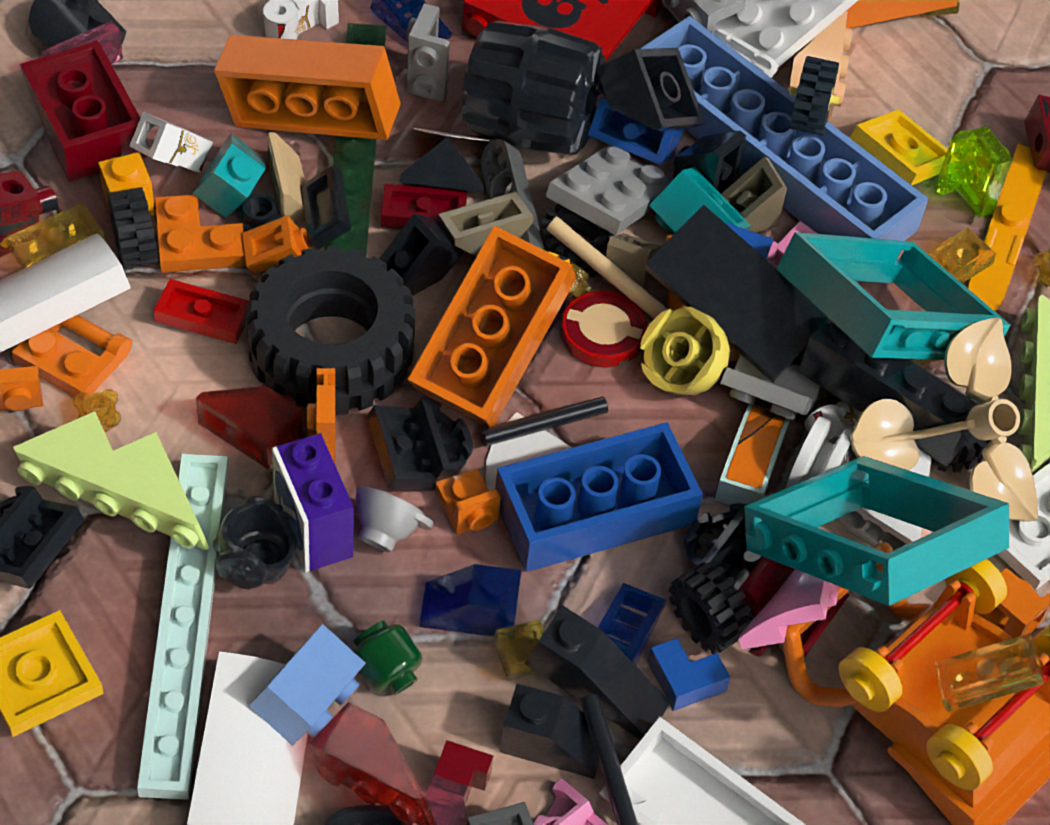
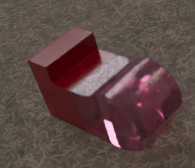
M446 740L423 801L421 825H464L465 805L471 788L475 787L485 791L491 776L494 755Z

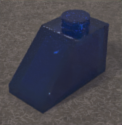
M473 564L426 582L419 627L513 639L522 570Z

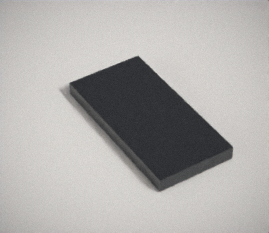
M705 205L644 266L647 272L687 307L695 308L715 319L725 332L728 344L772 383L805 351L810 336L828 319L775 266Z

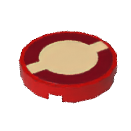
M595 291L579 296L568 305L563 313L561 337L563 342L565 341L570 347L569 352L576 359L591 366L609 368L619 366V362L625 361L628 358L630 361L637 357L641 351V340L647 329V321L642 310L629 298L615 292Z

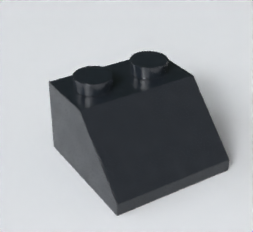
M678 48L634 49L596 69L601 81V92L607 99L610 108L654 130L697 127L705 124Z

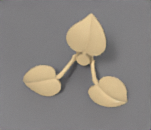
M991 318L982 320L958 332L949 342L944 355V367L949 381L954 385L967 387V397L983 403L974 406L970 410L966 421L913 431L914 421L907 407L896 400L882 399L871 403L861 412L850 435L851 447L857 458L866 456L910 470L919 460L916 439L968 429L979 440H991L982 450V456L985 461L977 463L972 468L970 473V491L1009 503L1010 520L1036 521L1038 520V501L1029 463L1016 446L1005 443L1007 441L1006 436L1012 435L1017 431L1020 424V414L1017 407L1011 401L999 399L997 396L1005 391L1011 379V359L1003 335L1002 319Z

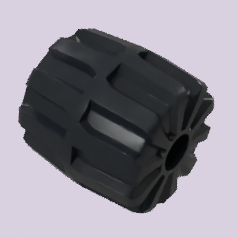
M505 21L488 23L474 43L465 70L461 99L465 126L477 134L492 139H502L519 148L563 155H576L580 149L584 148L590 138L588 133L597 109V97L602 94L600 89L601 81L596 70L606 64L605 56L602 55V47L595 42L548 27Z

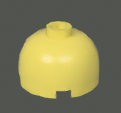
M683 307L675 311L668 309L661 312L648 325L642 337L640 349L645 350V364L641 363L642 370L651 384L676 395L694 396L709 390L722 378L728 366L730 353L727 336L715 319L692 307Z

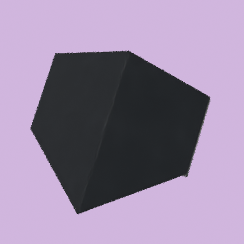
M448 138L444 139L412 164L400 176V182L404 184L466 190L468 192L484 194L485 185Z

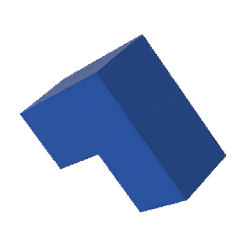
M678 638L650 649L648 664L665 697L671 702L670 706L673 711L727 691L731 677L718 653L690 662Z

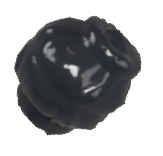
M252 496L242 501L239 506L233 508L223 518L216 539L213 541V548L217 554L216 567L219 576L223 577L226 582L238 588L249 590L260 587L263 584L272 585L286 574L292 557L295 554L297 543L295 533L288 524V515L283 510L282 505L267 498Z

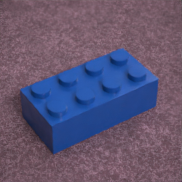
M668 422L497 468L495 489L501 497L499 511L525 572L691 526L698 517L703 496Z

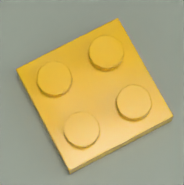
M899 109L856 125L849 137L912 186L949 170L957 159L954 153Z
M60 610L0 637V714L12 737L104 694L99 678Z

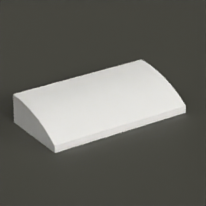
M96 233L0 280V352L131 288L121 263L99 234Z
M219 652L187 825H294L308 733L306 732L292 746L249 707L285 664L253 656Z
M661 717L657 719L620 766L638 825H806ZM604 786L599 794L611 804L606 786Z

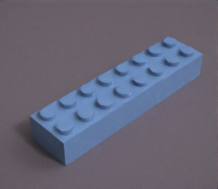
M687 17L640 48L679 49L705 124L684 129L697 140L707 135L742 131L746 134L739 173L741 175L745 174L764 156L769 158L787 187L783 208L817 234L905 241L918 231L929 199L828 121L823 136L790 129L796 97L790 95L789 91L692 17Z

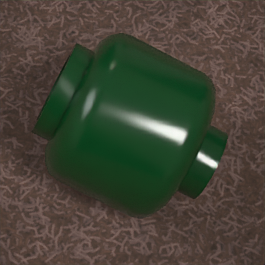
M384 620L371 626L354 639L353 643L356 648L353 652L366 663L358 673L372 692L379 693L390 689L395 696L418 680L414 672L422 663V654L402 625H387Z

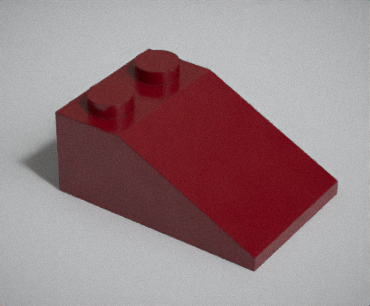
M99 41L20 64L22 74L53 152L69 182L100 173L98 162L139 152L129 146L141 117ZM140 152L142 159L147 157V155Z

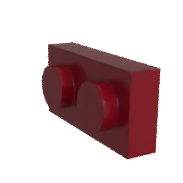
M384 184L381 226L403 228L414 213L439 220L438 214L466 206L467 191Z

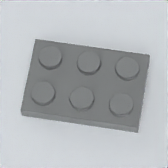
M608 145L551 181L546 197L610 233L617 235L652 210L649 205L672 182V179L665 176L664 172L659 168L645 165L630 157L627 151Z

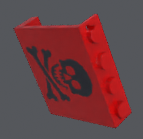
M464 0L462 30L478 37L487 24L494 21L548 27L595 42L602 47V55L605 56L606 62L644 12L655 17L662 8L661 0Z

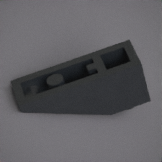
M561 605L524 663L579 700L586 695L598 694L605 717L639 739L645 736L659 717L662 718L671 703L602 630Z

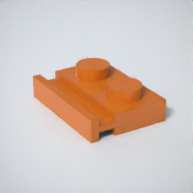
M317 368V403H307L308 437L322 434L334 464L335 368Z

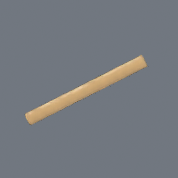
M556 216L548 225L547 231L650 317L655 319L661 312L668 310L559 217Z

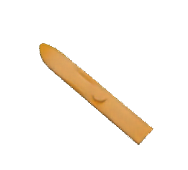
M1018 144L968 285V289L995 312L998 311L1004 300L1047 172L1034 167L1030 147Z

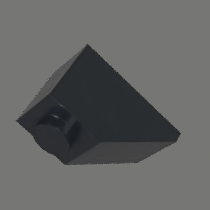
M742 131L707 135L691 146H684L674 159L673 179L682 170L695 167L722 194L737 181L747 135Z
M414 213L379 259L387 264V271L393 269L404 280L403 286L405 285L409 288L412 296L441 281L465 250L454 245L439 220Z
M517 683L503 725L500 753L594 779L598 767V759L583 712L564 696Z

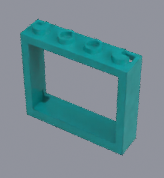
M794 232L777 267V270L871 358L944 360L949 342L965 327L982 320L1001 318L1003 335L1005 336L1011 326L911 241ZM901 250H903V253H902L900 259H898V256H899ZM855 281L894 283L926 312L887 310Z
M866 456L857 458L744 506L745 535L748 551L888 606L1009 548V503ZM864 507L927 529L933 533L890 553H885L817 527ZM876 562L883 564V572L877 570Z

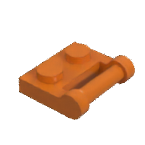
M76 315L21 342L12 351L13 362L20 367L38 366L40 378L85 403L127 357L132 347V340L121 333L113 335L85 318ZM65 327L103 348L105 351L99 357L58 333Z

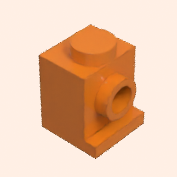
M1006 567L1001 572L1007 586L1006 598L990 613L976 614L1004 630L1019 644L1043 623L1050 610V594L1047 593L1042 598L1026 580L1018 578Z

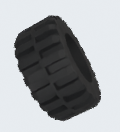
M327 246V250L316 251L315 247L302 250V255L297 257L290 254L279 261L278 268L271 266L261 275V282L254 285L249 295L250 302L246 307L248 355L256 378L261 383H265V389L277 399L284 396L285 404L298 410L301 406L307 407V403H317V368H335V415L348 414L349 409L355 407L361 411L373 406V400L376 398L380 401L386 399L394 392V386L397 387L402 384L407 376L408 367L412 365L415 309L413 308V297L410 289L405 285L403 286L404 280L395 270L387 271V264L375 256L371 259L366 258L365 253L357 249L351 248L350 252L340 251L339 246ZM342 317L360 324L367 332L357 339L346 343L321 344L305 339L296 333L295 330L304 323L316 318Z

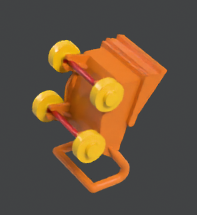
M881 542L874 547V549L885 553L893 551L891 545L886 542ZM988 559L946 578L947 587L934 603L912 604L903 599L890 606L886 605L895 616L910 623L885 646L882 645L876 651L865 647H857L839 663V675L843 682L840 687H820L811 680L807 673L800 634L815 621L787 626L785 641L782 645L788 677L794 689L806 701L817 706L844 707L851 705L893 742L887 749L888 754L907 770L952 825H1005L1050 779V624L1031 642V651L1035 659L1033 661L1008 633L976 614L990 613L1007 595V586L1003 576ZM876 562L877 570L883 572V564ZM839 586L837 602L850 590Z

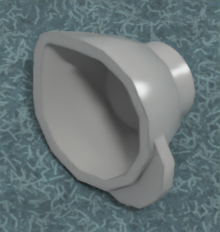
M356 486L357 513L362 524L358 539L381 551L392 553L396 542L407 539L418 527L431 530L434 522L414 505L382 490Z

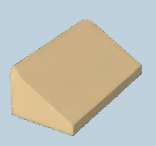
M275 132L268 133L269 136H267L268 164L280 215L283 217L288 215L292 221L305 219L301 185L305 183L300 158Z

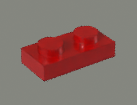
M169 279L153 310L154 321L237 344L246 325V307L250 301Z

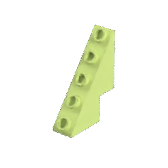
M1044 295L1038 298L1034 308H1025L1021 324V331L1027 333V340L1023 343L1020 356V365L1026 366V374L1022 376L1019 388V399L1025 400V409L1021 410L1018 434L1024 435V444L1020 445L1019 450L1026 457L1032 475L1050 463V300Z
M94 411L13 447L21 462L17 471L26 481L34 485L44 483L54 487L64 497L73 501H77L79 498L94 504L98 510L108 516L114 517L117 514L131 519L139 528L147 532L153 533L157 530L165 533L185 548L192 549L196 546L203 550L209 549L199 522L157 432L113 450Z

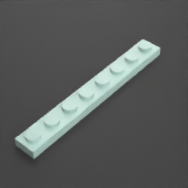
M182 454L179 482L199 522L209 549L203 550L196 546L189 549L181 546L172 538L170 540L137 787L139 797L186 800L190 798L217 569V554L213 548V541L216 539L223 518L229 467L228 456Z

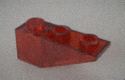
M347 702L309 743L318 761L316 769L319 774L334 786L342 784L354 790L358 797L369 805L378 803L390 809L400 821L407 825H412L413 823L418 825H437L425 795L384 719Z

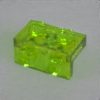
M987 125L973 130L961 131L951 138L935 190L939 195L959 190L978 218L991 215L996 207L1013 159L1008 149L1001 145Z

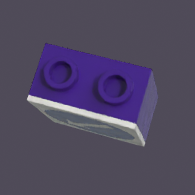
M320 433L272 448L274 500L277 504L282 505L283 510L288 515V524L296 537V552L305 573L353 558L354 507L322 434Z

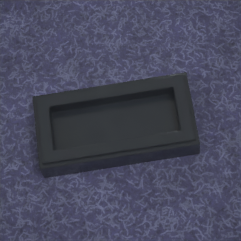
M333 165L301 185L308 241L317 250L351 230L343 175Z

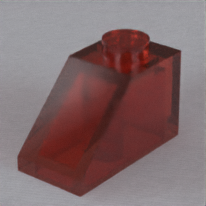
M267 386L201 392L196 397L198 424L266 469L273 465L272 448L296 441L302 435L301 408L291 397L285 394L279 395Z

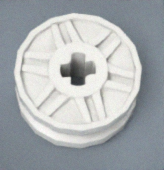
M821 416L818 417L799 452L785 489L848 463L853 453L850 438L853 430L846 428L835 444L830 443L828 438L831 421Z

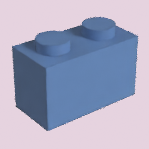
M322 624L253 700L249 707L293 746L306 732L314 738L333 717L327 710L334 701L341 706L360 685L354 677L366 663Z

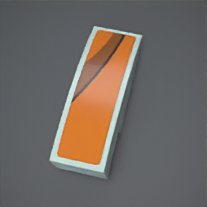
M755 404L748 405L721 475L715 501L728 505L735 503L751 504L764 498L790 419L770 412V409Z

